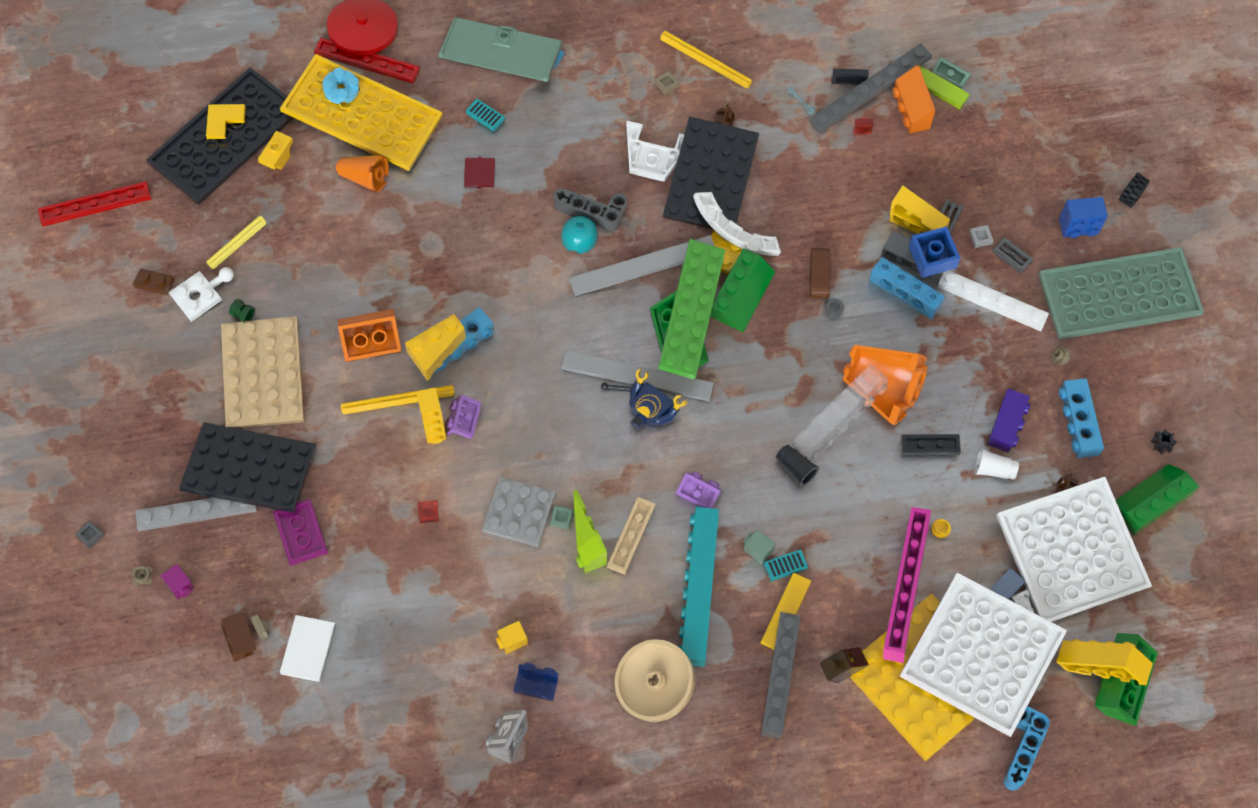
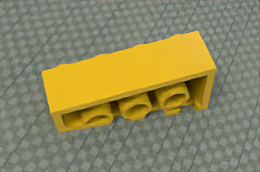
M1072 639V641L1063 640L1056 660L1068 672L1090 676L1093 672L1107 679H1110L1112 675L1121 678L1120 680L1123 682H1130V679L1138 681V684L1145 686L1147 685L1153 665L1132 643L1124 642L1119 644L1112 641L1102 643L1095 640L1085 642L1078 639Z

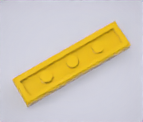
M795 573L792 574L761 640V644L774 650L780 612L797 614L811 584V580Z

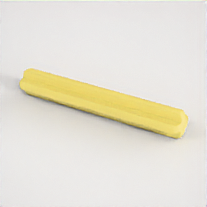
M262 216L254 219L206 261L207 265L211 269H215L265 226V219Z

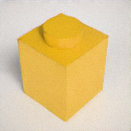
M519 621L497 630L498 638L495 640L499 649H504L506 654L528 644L527 636Z

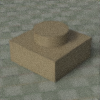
M670 71L656 78L654 82L664 95L679 87L678 80Z
M258 614L251 617L250 619L261 641L268 638L269 636L266 631L269 630L265 619L260 620Z

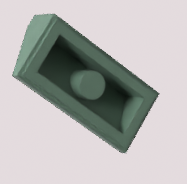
M942 57L938 59L931 71L960 89L965 86L972 75Z

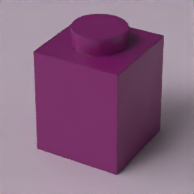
M178 564L160 575L177 599L186 597L194 588Z

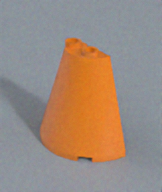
M854 345L849 353L851 363L846 364L844 367L842 380L893 425L898 424L907 415L905 411L909 407L914 406L920 395L927 374L928 366L924 364L927 358L920 353Z

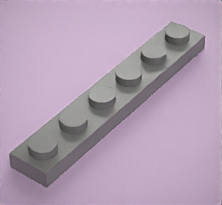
M213 497L136 510L138 531H145L257 512V507L255 505Z

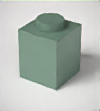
M756 530L753 534L749 533L743 541L745 543L743 551L760 564H763L774 551L776 544Z

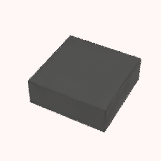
M91 521L86 523L75 534L89 549L104 536L103 532Z

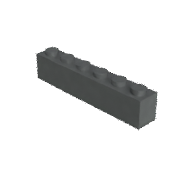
M780 612L760 733V736L781 739L783 734L801 615Z

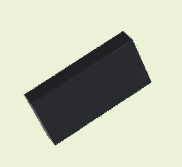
M833 69L831 84L859 85L868 79L869 70Z

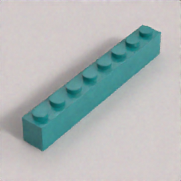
M695 507V513H691L690 525H693V532H689L688 543L692 544L691 550H687L686 562H690V568L685 569L684 581H688V588L683 590V600H686V607H682L681 619H685L684 626H680L679 638H683L682 646L678 645V647L687 654L693 666L705 667L719 509Z

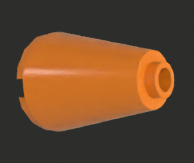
M381 155L345 157L336 163V171L339 176L374 192H380L387 182L384 181L385 175L388 176L389 164L387 158Z

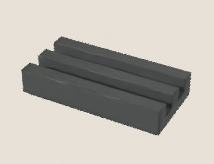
M946 199L941 213L944 214L947 207H951L947 214V217L950 219L954 209L957 210L949 228L951 235L964 205L960 204L958 206L956 202L951 203L950 200Z
M1005 237L992 251L1020 274L1034 260Z

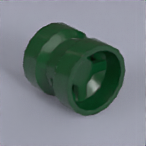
M239 298L234 300L229 308V315L234 318L238 317L243 323L251 321L255 314V307L246 305Z

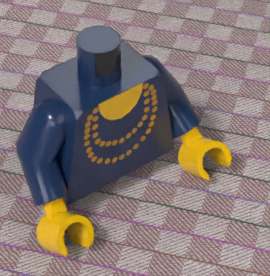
M639 369L636 372L638 380H635L630 392L629 405L631 406V414L635 416L630 424L639 430L644 423L650 428H654L656 425L661 426L672 422L680 411L679 408L687 405V400L679 404L681 395L676 396L672 400L648 382L643 383V380L649 377V373L646 372L645 377L642 378L640 376L642 369Z

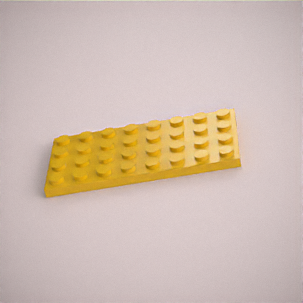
M317 54L314 55L280 107L281 112L373 155H381L387 158L388 162L408 171L412 168L443 117V112ZM336 68L350 71L359 80V93L349 103L340 102V104H336L325 97L323 80L327 74ZM339 84L337 89H344L345 87L343 84Z

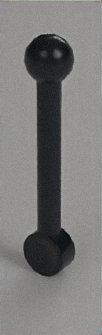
M605 382L601 384L603 390L609 388L631 391L632 387L608 385Z

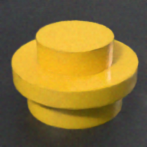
M937 519L933 522L931 531L934 536L945 538L951 532V525L945 519Z

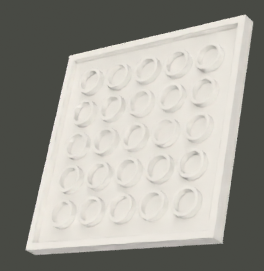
M1106 477L996 514L1020 575L1025 580L1024 584L1029 591L1036 614L1050 622L1152 587Z
M957 573L900 677L1011 737L1067 630Z

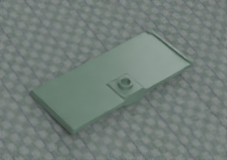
M455 17L438 57L548 82L563 42L562 40L520 32L508 26L502 25L498 27Z

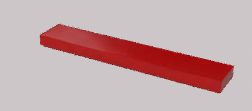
M321 37L314 50V54L323 58L414 84L420 71V66L376 53L371 55H353L343 52L331 40Z
M145 181L38 208L41 225L44 227L152 199L148 183Z

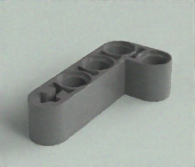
M563 188L555 190L553 194V204L557 211L572 217L585 216L592 220L596 226L609 231H615L619 228L627 212L628 200L623 193L614 194L608 205Z

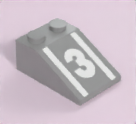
M525 710L507 711L503 717L500 716L495 725L497 730L494 735L491 734L486 743L488 754L511 764L529 727L527 711Z

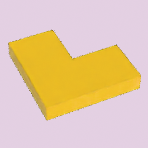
M245 104L208 105L207 139H226L227 123H245Z

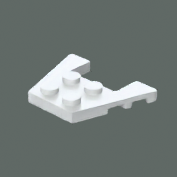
M627 121L629 173L665 182L676 167L684 134L679 133L674 149L640 141L639 138L643 124Z

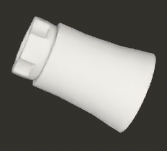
M981 448L976 458L974 474L1015 479L1019 462Z

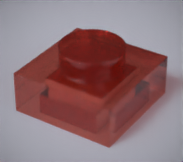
M855 119L853 135L871 134L873 119Z
M438 500L418 502L419 523L439 522Z

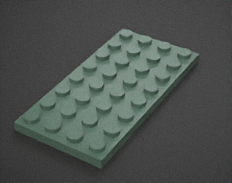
M1182 247L1041 270L1038 273L1058 340L1196 317L1204 313Z

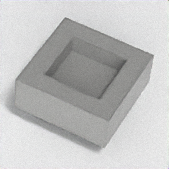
M988 225L970 229L969 234L975 248L993 243Z

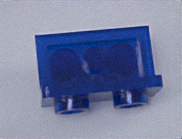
M530 663L519 664L513 692L554 701L559 673L548 667L539 669Z

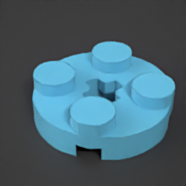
M336 68L327 74L323 80L325 97L336 104H340V102L349 103L359 93V80L350 71ZM339 84H343L345 87L344 89H337Z

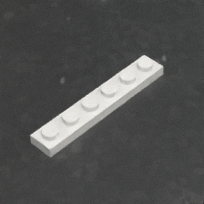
M951 271L943 273L937 286L940 289L1038 331H1042L1049 313Z

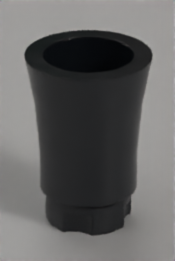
M789 444L783 446L776 455V459L792 475L800 487L807 485L819 471V466L809 461Z

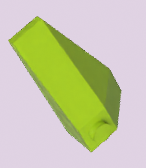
M576 489L573 491L577 557L575 559L578 567L583 568L584 572L587 573L607 565V550L598 530L594 529L591 516L586 517V507Z

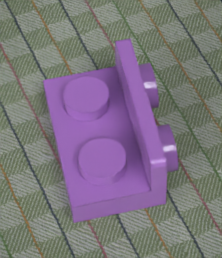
M464 395L453 399L449 410H451L450 416L445 422V427L447 428L445 434L455 433L469 439L473 438L482 402Z
M695 471L685 473L676 494L700 507L713 508L723 489L719 488L720 484L713 480H709V482L703 480V475Z

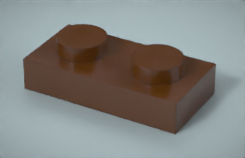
M140 268L133 285L138 289L168 295L175 278L172 275Z

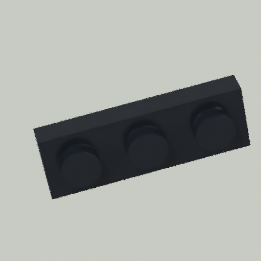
M959 434L901 435L902 455H960Z

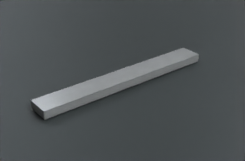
M711 235L696 239V241L714 246ZM688 242L570 277L569 281L574 296L681 265L684 262Z
M566 350L562 370L633 385L635 380H638L636 372L642 369L640 372L642 378L645 377L646 372L649 373V377L643 380V383L648 382L661 392L710 402L714 382L696 378L690 379L673 373Z

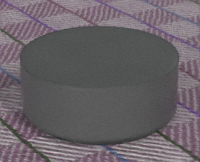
M836 298L828 300L825 306L826 314L832 318L840 317L844 311L843 302Z

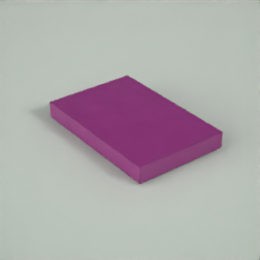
M311 499L299 502L295 513L280 510L273 511L290 566L328 554Z

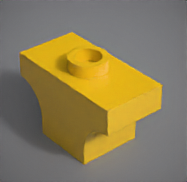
M276 131L259 156V163L274 170L276 168L282 170L290 158V147L293 139Z

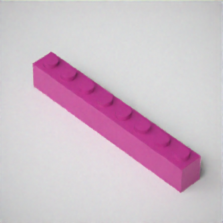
M911 507L884 644L883 659L904 662L930 526L931 510Z

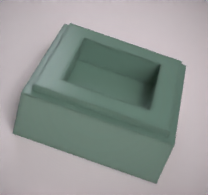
M555 505L550 526L569 530L574 509Z

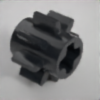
M1166 429L1161 433L1157 430L1154 434L1155 437L1150 441L1154 443L1153 450H1157L1161 454L1166 450L1170 453L1173 450V446L1177 443V441L1173 440L1174 433L1171 434Z

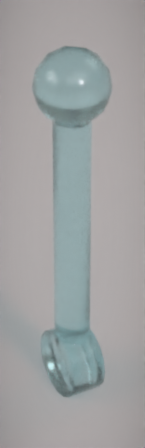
M788 87L787 91L792 93L807 108L808 114H813L815 111L814 107H810L794 91V87Z

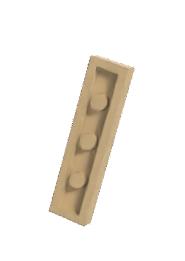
M637 497L607 564V568L626 575L656 507L655 503Z

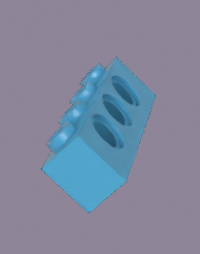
M884 257L872 269L869 279L871 282L932 320L941 308L945 298L944 295Z
M480 307L460 320L465 328L466 339L443 361L442 366L437 368L435 372L443 370L452 360L459 359L465 351L473 349L479 341L487 339L494 332L493 322ZM471 329L477 330L474 333L469 332Z
M1087 378L1064 381L1061 388H1059V397L1064 402L1063 413L1068 419L1067 430L1072 436V450L1076 452L1077 458L1100 456L1104 446ZM1072 399L1078 400L1079 403H1075ZM1076 416L1082 417L1084 421L1079 420ZM1081 434L1087 435L1088 438L1082 437Z

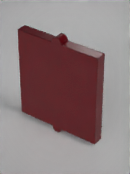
M481 156L478 158H465L464 187H477L478 189L481 187H494L495 158H482Z

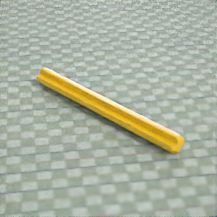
M667 31L661 34L660 39L737 84L747 89L751 86L752 79Z
M453 385L436 387L438 398L455 395ZM422 390L342 403L341 412L342 414L415 403L418 402L416 392Z

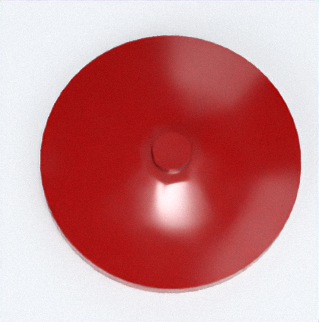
M345 0L330 12L327 19V32L331 42L343 52L353 55H371L386 49L394 41L398 32L397 17L392 8L380 0Z

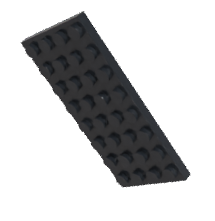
M250 67L208 104H245V123H227L226 139H207V105L146 159L147 163L195 203L200 205L268 143L276 131L280 132L294 119V117L280 110L288 96Z

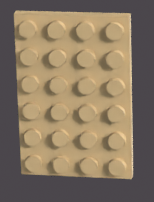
M297 316L245 321V323L221 324L226 427L245 429L304 422Z

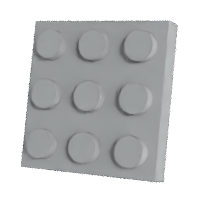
M499 477L482 532L539 547L556 492Z

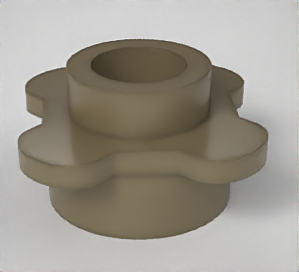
M1059 346L1054 351L1051 361L1053 363L1057 362L1058 365H1065L1071 357L1069 349Z
M150 566L135 567L132 570L134 577L132 580L133 585H150L153 581L151 578L152 568Z

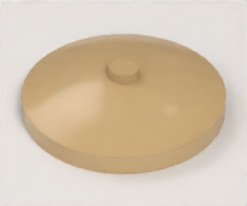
M659 639L647 640L632 647L622 657L615 674V691L623 708L636 718L648 722L664 721L678 714L689 702L695 685L694 668L687 654L675 644Z

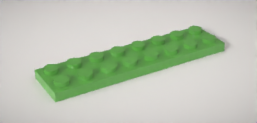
M693 239L689 240L658 369L695 379L725 249Z

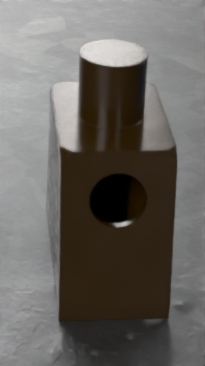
M861 647L842 649L820 662L827 680L834 683H840L869 666Z

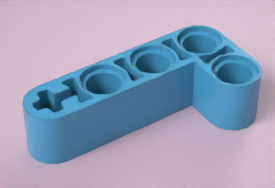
M1028 706L1023 713L1024 719H1020L1016 728L1023 730L1024 733L1004 777V785L1012 791L1018 790L1025 783L1050 725L1046 715ZM1034 721H1039L1043 729L1037 728L1034 725ZM1026 739L1033 740L1035 747L1029 746ZM1018 757H1024L1027 765H1022ZM1020 772L1016 778L1017 782H1013V776L1015 775V773Z

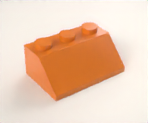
M918 65L897 78L892 88L893 96L898 101V110L903 115V124L908 128L909 134L929 130L935 113L934 104Z
M394 309L337 319L345 362L401 351Z

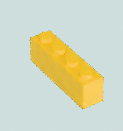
M435 387L416 392L428 444H438L446 439L441 407Z

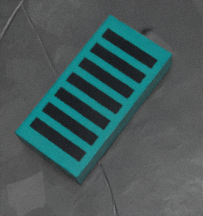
M476 99L466 110L467 115L493 132L505 121V116L479 99Z
M801 549L764 562V567L771 582L808 569Z

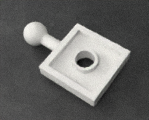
M224 267L219 271V276L208 282L199 271L171 290L169 294L192 322L222 301L214 288L222 282L231 281L234 273L232 269ZM194 293H200V297L198 299H191V296Z

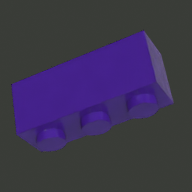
M1009 388L1007 389L987 445L1008 453L1011 447H1016L1019 436H1016L1018 430H1022L1025 423L1022 417L1023 414L1027 415L1031 404L1028 403L1030 396Z

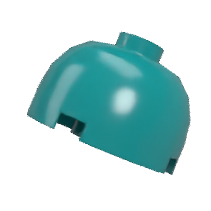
M575 216L565 222L562 227L561 240L567 250L577 251L578 254H582L594 248L598 232L592 220L585 216Z

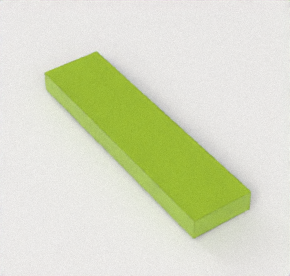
M920 66L928 91L954 107L961 109L970 94Z

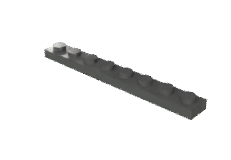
M921 43L810 117L809 122L820 134L895 84L896 79L918 65L920 67L932 58V54Z

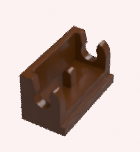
M241 612L222 618L221 627L233 661L236 662L253 655L256 646L244 613Z

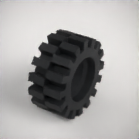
M1137 172L1125 187L1118 200L1132 208L1147 188L1150 180Z

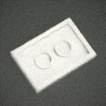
M296 615L280 674L320 682L336 624Z

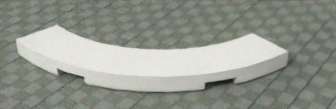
M712 192L694 194L693 197L700 213L707 223L724 239L753 253L779 256L781 251L776 237L762 236L755 233L752 235L743 231V228L733 221H729L722 214L723 211L715 201Z

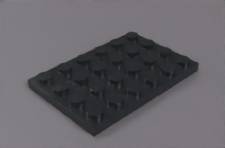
M689 116L663 218L713 229L700 213L693 197L695 193L712 192L715 201L723 211L722 214L729 221L731 220L737 224L759 133Z
M203 422L179 488L183 492L295 513L317 447L315 443Z

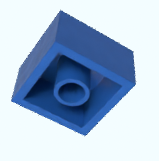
M1104 198L1067 200L1059 217L1063 237L1076 238L1084 235L1095 236L1099 234L1108 217Z
M947 226L911 237L909 249L922 278L957 268L960 255Z

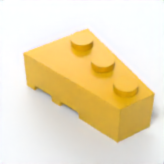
M902 185L892 201L889 221L915 234H920L946 226L949 228L950 219Z
M453 314L405 342L407 353L427 381L435 370L442 366L443 361L466 339L465 328L456 315Z

